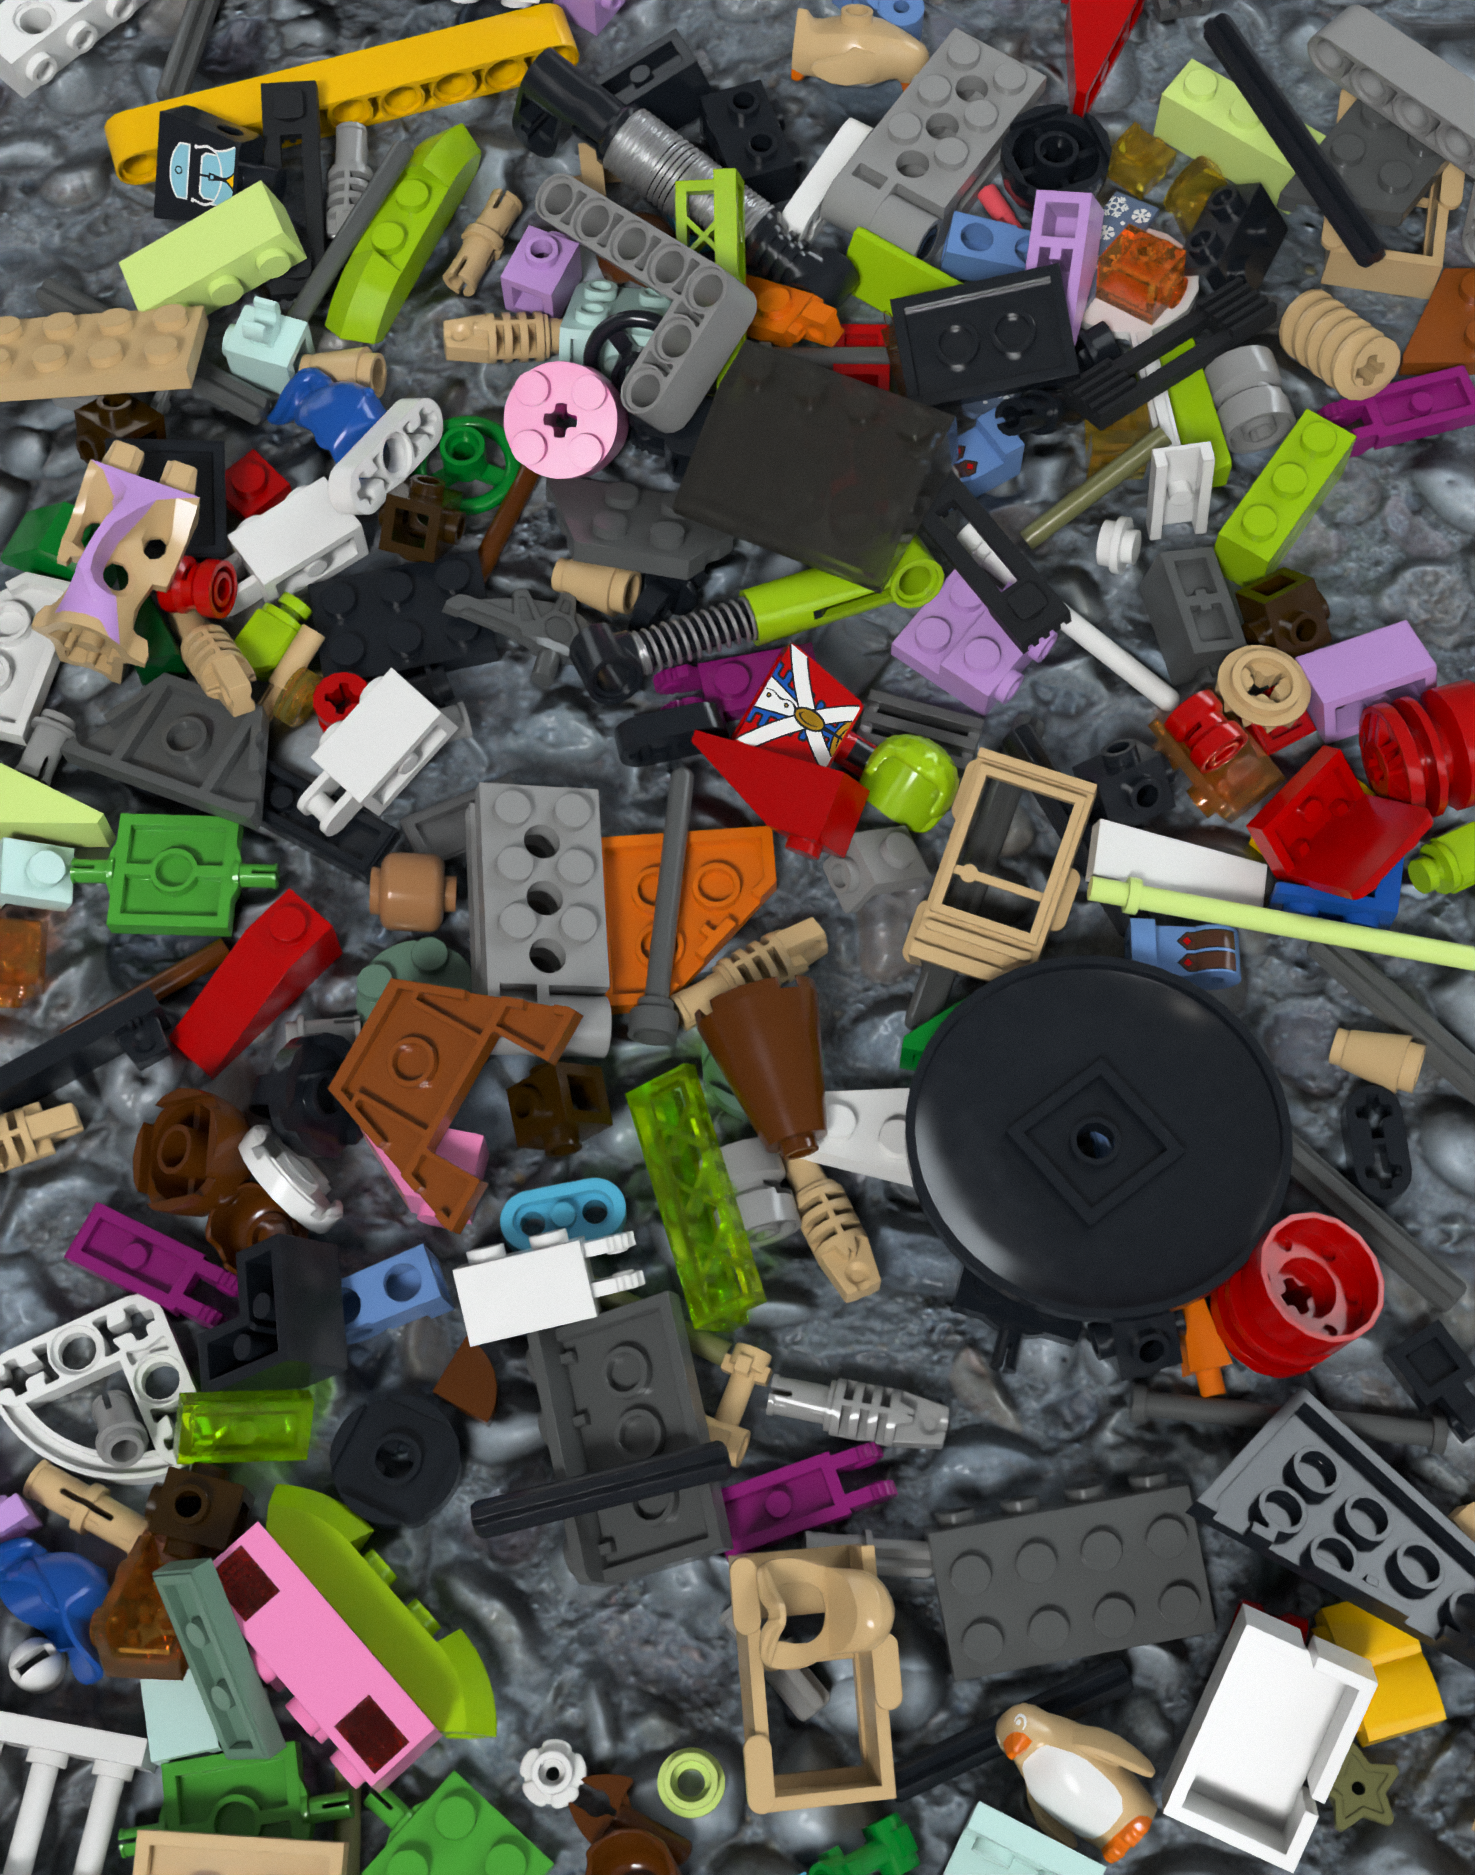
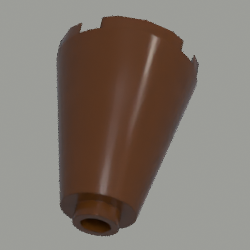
M795 975L798 987L781 988L778 977L766 978L738 986L709 1000L713 1012L707 1016L700 1009L694 1013L700 1036L766 1151L769 1153H781L783 1160H795L815 1153L819 1150L817 1141L823 1139L828 1134L819 997L814 980L803 975Z

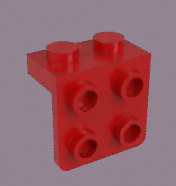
M1323 745L1246 827L1276 879L1297 885L1309 886L1312 889L1347 899L1358 900L1377 888L1387 873L1407 852L1418 844L1420 838L1434 824V819L1427 808L1364 794L1341 749Z

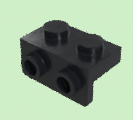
M1261 182L1225 185L1214 188L1173 266L1178 276L1204 275L1214 291L1240 276L1243 279V285L1248 282L1252 285L1251 291L1254 289L1258 290L1288 231L1287 225Z

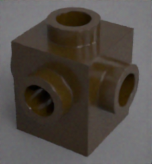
M128 393L100 395L97 399L74 410L77 430L76 447L80 458L87 464H89L90 459L102 462L105 456V438L166 439L164 415Z
M413 475L411 479H406L386 494V501L380 507L378 522L382 527L378 549L399 554L400 557L408 561L434 563L454 545H459L462 540L466 526V512L460 511L463 492L446 488V482L434 476Z
M1282 567L1235 592L1244 621L1241 628L1248 646L1264 645L1283 651L1295 660V657L1313 652L1333 641L1327 619L1330 617L1329 607L1324 596L1317 590L1314 578Z
M547 1062L531 1068L527 1078L506 1089L518 1148L544 1150L545 1155L548 1157L568 1156L582 1149V1142L613 1125L602 1069L599 1066L557 1062L556 1066Z
M191 1462L189 1471L169 1466L164 1483L156 1482L147 1500L145 1520L151 1522L148 1532L160 1543L165 1544L162 1553L179 1560L202 1559L204 1554L218 1557L245 1533L255 1497L245 1485L227 1481L230 1473L219 1467L201 1462Z

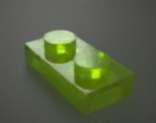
M310 1390L179 1393L173 1454L176 1463L307 1460L315 1403Z

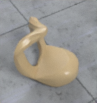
M794 1557L772 1559L762 1563L757 1569L758 1595L769 1613L768 1620L760 1634L759 1650L762 1662L769 1668L795 1670L808 1667L831 1655L871 1651L885 1641L893 1627L895 1607L892 1597L883 1582L869 1572L850 1568L826 1567L809 1560ZM791 1583H809L820 1590L825 1606V1618L823 1627L815 1639L802 1644L778 1641L786 1625V1606L776 1587Z

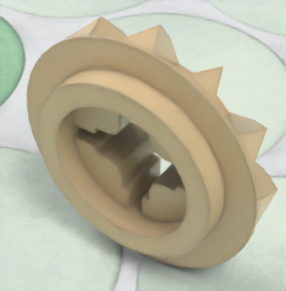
M1249 645L1238 648L1223 660L1217 671L1218 679L1214 693L1222 696L1224 700V713L1234 712L1242 718L1243 728L1256 724L1262 726L1267 734L1278 726H1285L1290 729L1296 720L1304 714L1309 705L1311 687L1302 667L1291 656L1276 648L1264 645ZM1277 683L1269 698L1264 694L1257 696L1249 694L1253 684L1261 688L1267 685L1271 687Z

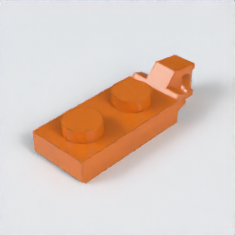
M746 274V286L755 294L757 300L756 314L747 329L748 337L771 342V344L780 347H792L794 343H799L801 339H805L832 348L844 333V329L841 327L836 315V308L824 304L822 298L806 291Z

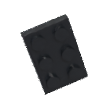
M1059 263L890 300L908 404L912 415L1081 380Z
M478 550L440 557L434 563L420 561L308 584L315 631L326 637L318 649L323 679L334 673L348 672L358 675L368 685L373 679L384 676L391 667L404 679H408L426 672L424 666L430 664L432 669L443 665L445 672L500 661L493 630L461 617L456 618L441 612L445 602L458 594L469 595L476 599H488Z

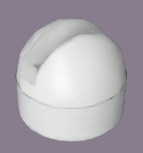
M32 1637L20 1642L12 1651L8 1668L12 1681L19 1688L29 1693L42 1694L58 1686L65 1675L67 1663L64 1652L59 1653L51 1640L43 1637ZM46 1649L50 1656L38 1662L21 1675L20 1667Z

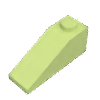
M0 763V840L3 837L62 847H111L116 836L104 813Z

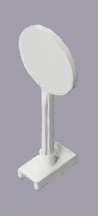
M1148 228L1086 309L1081 327L1087 330L1097 323L1104 321L1109 326L1114 339L1128 340L1131 349L1189 314L1198 298L1199 275L1180 277L1174 270L1173 266L1183 245L1166 233ZM1159 359L1137 372L1139 381L1161 368ZM1166 390L1145 403L1151 430L1159 425L1172 442L1169 447L1152 449L1146 512V527L1150 541L1161 539L1162 525L1192 521L1195 534L1207 532L1215 465L1211 441L1181 445L1168 391Z

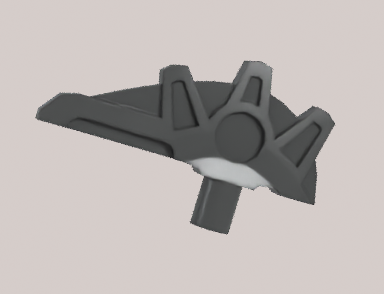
M526 589L514 590L511 598L476 599L469 595L458 594L448 599L441 611L517 640L518 644L528 648L532 655L537 656L530 678L541 686H551L553 684L559 665L567 664L574 666L569 657V647L574 637L582 629L590 626L580 614L575 612L576 597L567 592H562L556 604L533 600Z

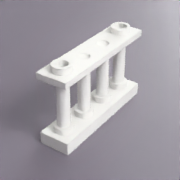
M0 1711V1756L3 1745L28 1749L25 1761L32 1763L4 1871L0 1875L32 1874L58 1770L66 1769L69 1757L94 1762L91 1774L98 1776L73 1875H101L124 1782H132L134 1770L155 1773L157 1765L151 1762L148 1739Z

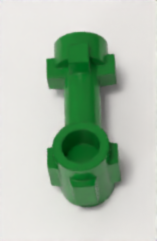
M898 1811L861 1828L866 1842L856 1850L844 1856L838 1845L817 1855L819 1862L811 1866L808 1875H870L877 1870L880 1871L881 1875H902L921 1864L916 1852L919 1849L907 1823L902 1822Z

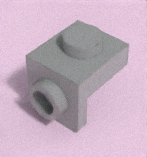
M906 825L855 832L845 858L830 855L823 863V870L829 884L846 914L858 912L874 895L920 888L931 876Z

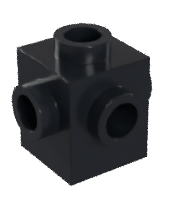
M1135 738L1111 742L1101 749V754L1072 767L1075 778L1097 784V795L1090 814V819L1094 824L1099 819H1104L1141 829L1154 823L1158 815L1176 807L1170 787L1175 782V776L1169 760L1161 751H1155Z
M1181 1309L1159 1317L1139 1321L1118 1323L1090 1322L1087 1324L1089 1339L1099 1361L1108 1359L1121 1381L1135 1377H1149L1158 1373L1161 1369L1183 1363L1179 1336L1186 1335L1187 1328Z

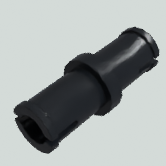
M1049 389L1033 390L1024 398L1005 399L1000 402L995 412V419L1010 417L1011 422L997 424L998 429L1007 436H1016L1025 432L1035 435H1048L1057 431L1060 426H1075L1085 420L1083 416L1064 401V391L1055 393Z

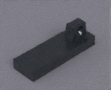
M150 987L142 989L1 1066L0 1109L2 1112L7 1113L32 1104L124 1053L139 1071L171 1055L172 1051L164 1031L172 1026Z

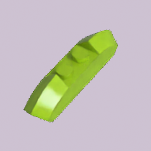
M463 123L426 138L413 150L412 158L354 249L335 289L325 322V327L340 339L377 344L384 340L477 174L482 152Z
M276 1484L268 1504L267 1532L447 1739L475 1740L497 1737L496 1707L492 1686L477 1650L462 1629H458L438 1642L435 1641L432 1636L442 1627L416 1597L407 1606L400 1601L389 1588L398 1577L373 1548L363 1557L359 1554L374 1531L363 1518L355 1514L343 1503L320 1492L299 1486Z

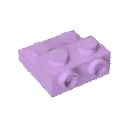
M954 569L943 582L938 595L919 610L892 642L891 655L983 717H986L998 701L1005 705L1013 698L1023 682L1024 675L1021 674L1032 659L1040 663L1048 655L1057 640L1058 633L1051 630L1050 636L1047 639L1041 637L1038 645L1034 647L1031 644L1028 646L1029 651L1022 654L990 615L988 608L956 569ZM1008 582V584L1003 588V590L998 586L996 587L1002 592L1013 584L1011 582Z

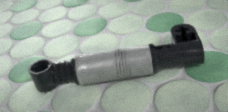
M550 47L538 55L521 81L512 118V127L520 142L529 151L539 157H553L574 134L596 151V159L605 169L612 172L613 175L621 179L622 182H625L626 185H630V188L634 189L642 197L647 198V201L652 202L654 206L658 205V209H663V213L669 215L674 221H676L675 181L713 179V169H724L717 162H713V159L709 158V156L704 155L702 151L699 152L697 147L694 148L693 144H689V141L684 140L681 135L674 132L664 122H660V119L656 118L652 113L647 112L645 108L640 107L638 104L626 105ZM744 185L746 269L751 268L757 272L762 268L760 276L765 280L773 276L772 282L812 293L822 298L824 304L838 310L859 285V276L852 262L833 248L819 247L817 249L813 247L808 251L809 242L802 239L797 243L799 235L793 230L786 234L788 226L783 223L781 212L775 209L774 205H770V202H766V199L753 192L747 185ZM714 194L689 196V218L703 232L714 221ZM690 229L691 234L695 235L696 238H698L699 236H697V235Z

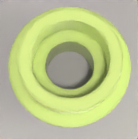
M695 1747L683 1748L672 1753L663 1762L658 1773V1792L663 1804L675 1815L688 1819L700 1818L712 1812L722 1800L725 1791L724 1771L719 1761L711 1753ZM687 1771H696L705 1780L702 1792L696 1796H686L679 1790V1779Z

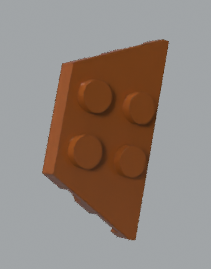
M1444 268L1401 358L1398 368L1399 375H1425L1461 365L1465 366L1468 375H1475V268Z

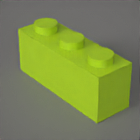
M1309 409L1305 410L1218 533L1214 552L1223 577L1244 588L1275 572L1344 473L1357 438L1356 435Z

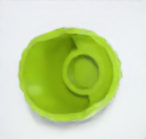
M913 734L893 735L881 742L868 758L859 781L861 785L870 790L867 798L869 803L888 818L902 826L906 825L907 829L916 833H927L950 810L960 782L955 763L948 753L931 739Z

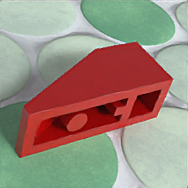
M1061 0V3L1067 5L1064 33L1070 114H1076L1083 119L1085 112L1089 114L1143 12L1145 0Z
M695 730L691 739L692 743L764 823L787 838L784 846L786 849L813 860H819L821 852L845 858L870 790L845 772Z
M289 888L245 930L168 1037L170 1042L209 1078L214 1080L343 954L333 925Z

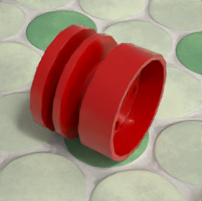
M1464 679L1429 689L1421 694L1419 702L1407 695L1391 701V704L1382 702L1363 709L1359 720V745L1366 777L1371 790L1376 793L1375 796L1427 808L1433 818L1443 815L1447 805L1457 811L1475 806L1474 682Z
M1317 1212L1291 1214L1265 1232L1243 1268L1226 1284L1211 1293L1210 1311L1218 1336L1233 1357L1251 1370L1278 1379L1302 1376L1374 1326L1384 1307L1385 1282L1377 1257L1361 1235L1337 1218Z

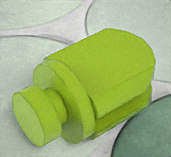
M284 592L277 602L281 606L280 608L267 602L264 603L261 609L257 608L234 639L236 646L254 670L256 680L262 682H269L268 679L302 626L299 620L306 622L313 613L304 602L288 592Z
M1475 821L1464 823L1431 838L1430 843L1425 844L1421 848L1419 858L1409 863L1408 874L1410 880L1419 892L1427 894L1436 890L1440 894H1456L1475 885Z

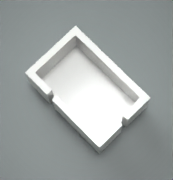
M1243 1603L1161 1787L1163 1814L1294 1874L1319 1818L1315 1800L1325 1804L1379 1684L1371 1661L1315 1635L1312 1636L1308 1647H1306L1299 1628ZM1306 1776L1309 1788L1303 1786Z

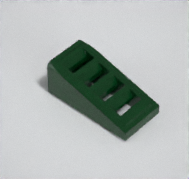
M115 565L119 589L123 590L128 584V573L123 566ZM149 595L140 607L134 624L135 633L148 642L149 658L145 668L134 665L142 686H146L164 672L187 680L189 678L187 667L180 655V649L151 595Z

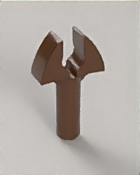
M599 1774L581 1779L585 1785L598 1792L605 1793L609 1797L611 1807L616 1811L615 1816L605 1814L594 1817L590 1816L584 1809L569 1802V1808L574 1821L591 1845L616 1828H643L664 1840L678 1866L683 1865L689 1859L693 1848L691 1840L632 1808L627 1795L634 1784L632 1778L616 1774Z

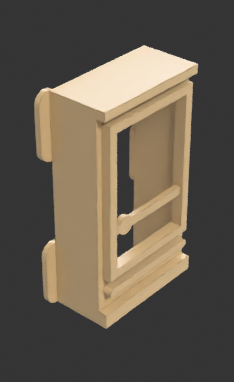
M1344 89L1341 90L1336 124L1357 100L1356 97ZM1449 163L1429 188L1428 198L1422 197L1415 206L1427 208L1421 255L1385 250L1386 256L1380 262H1375L1367 268L1361 267L1357 264L1324 215L1321 245L1326 251L1321 284L1429 300L1443 267L1449 210L1457 209L1462 202L1465 172Z
M980 747L977 759L967 764L952 806V815L955 823L928 900L922 901L916 909L902 950L904 959L910 964L922 966L925 961L985 982H990L1016 968L1040 961L1050 931L1057 932L1065 927L1080 884V875L1072 866L1096 799L1097 784ZM988 777L1074 805L1044 893L979 872L972 864L958 865ZM954 874L959 875L965 883L977 881L1040 902L1031 932L1028 933L944 905Z
M856 1543L728 1555L732 1618L734 1628L736 1629L745 1738L743 1758L746 1796L749 1808L757 1814L896 1799L889 1710L896 1709L901 1704L903 1698L899 1648L896 1638L889 1633L885 1641L871 1651L836 1654L817 1661L852 1658L861 1765L781 1774L773 1773L764 1669L770 1672L778 1669L767 1667L761 1660L759 1650L761 1619L769 1617L768 1610L762 1604L757 1591V1569L762 1563L772 1559L794 1557L809 1560L826 1567L863 1570L877 1577L875 1546ZM791 1583L776 1587L785 1603L786 1616L825 1613L823 1597L816 1586L809 1583Z

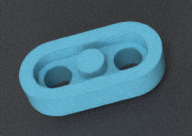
M587 1178L526 1190L514 1195L502 1209L500 1227L506 1244L512 1251L516 1252L531 1248L528 1238L530 1236L522 1231L524 1224L531 1219H539L545 1223V1228L541 1233L566 1228L569 1239L584 1236L586 1241L621 1233L626 1224L627 1209L624 1196L615 1184L602 1178ZM592 1207H601L607 1212V1216L602 1222L592 1224L584 1219L586 1211Z

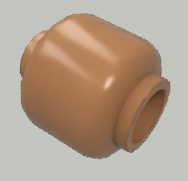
M391 852L384 857L381 867L372 866L369 899L370 915H379L380 922L386 930L435 932L442 925L444 912H456L457 876L445 875V863L439 855Z

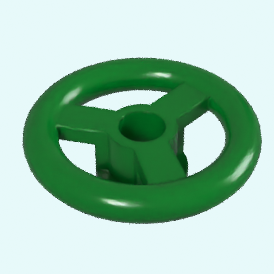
M457 416L443 420V433L439 445L443 468L430 476L444 480L446 488L458 481L470 482L475 479L493 486V489L483 495L461 499L460 511L466 512V515H475L489 511L501 504L517 476L521 463L515 459L503 426L484 417ZM482 435L492 439L501 448L505 457V470L488 464L485 441ZM429 455L410 474V477L413 475H427L426 464ZM462 458H470L468 460H460Z

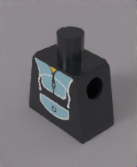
M189 105L160 111L154 218L193 220L260 180L281 201L287 186L286 172L282 168L262 164L264 140L256 132Z

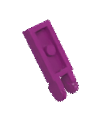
M1461 365L1389 383L1375 396L1364 400H1348L1345 398L1338 402L1328 403L1318 410L1317 414L1341 428L1349 426L1359 418L1362 419L1363 427L1349 431L1357 436L1350 454L1351 458L1363 454L1372 447H1374V450L1475 425V388L1465 366Z
M812 642L797 645L816 661ZM783 648L698 663L697 667L685 664L675 666L674 668L662 669L653 678L656 693L667 696L668 694L673 695L675 693L680 694L701 690L703 699L693 696L673 702L670 701L668 704H664L661 710L698 702H715L721 705L726 722L740 720Z
M99 1202L95 1203L64 1255L68 1263L132 1295L138 1294L160 1305L163 1310L177 1317L181 1313L209 1329L229 1321V1319L220 1310L190 1298L199 1279L201 1278L227 1296L239 1298L236 1275L210 1263L205 1254Z
M873 1441L834 1455H830L829 1451L721 1489L734 1549L724 1552L727 1562H729L728 1555L760 1551L803 1535L804 1531L813 1532L849 1519L853 1512L863 1511L896 1497L898 1491L893 1480H879L866 1485L864 1488L845 1494L838 1474L863 1469L875 1464L876 1461L884 1456L881 1446Z

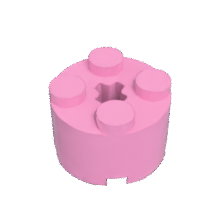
M548 362L520 375L509 393L504 408V431L515 459L533 472L549 478L575 479L594 475L605 468L618 455L625 444L628 434V411L622 405L620 393L612 382L598 370L572 362ZM567 406L568 414L577 416L576 427L567 428L566 432H564V428L557 426L556 419L557 415L565 413Z

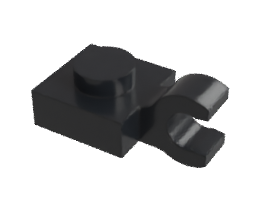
M1438 1319L1386 1352L1382 1360L1421 1413L1434 1404H1439L1443 1415L1447 1417L1449 1428L1457 1439L1464 1444L1475 1436V1397L1465 1385L1475 1378V1366Z

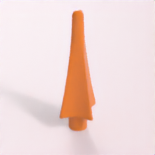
M1203 1298L1181 1309L1185 1318L1187 1333L1180 1336V1348L1183 1363H1181L1182 1378L1196 1375L1200 1395L1205 1398L1227 1393L1221 1369H1225L1227 1365L1233 1364V1361L1225 1344L1217 1334L1213 1318Z

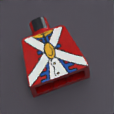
M792 642L778 654L729 740L740 744L751 745L828 768L834 761L858 777H861L868 758L877 747L851 731L864 708L863 703Z

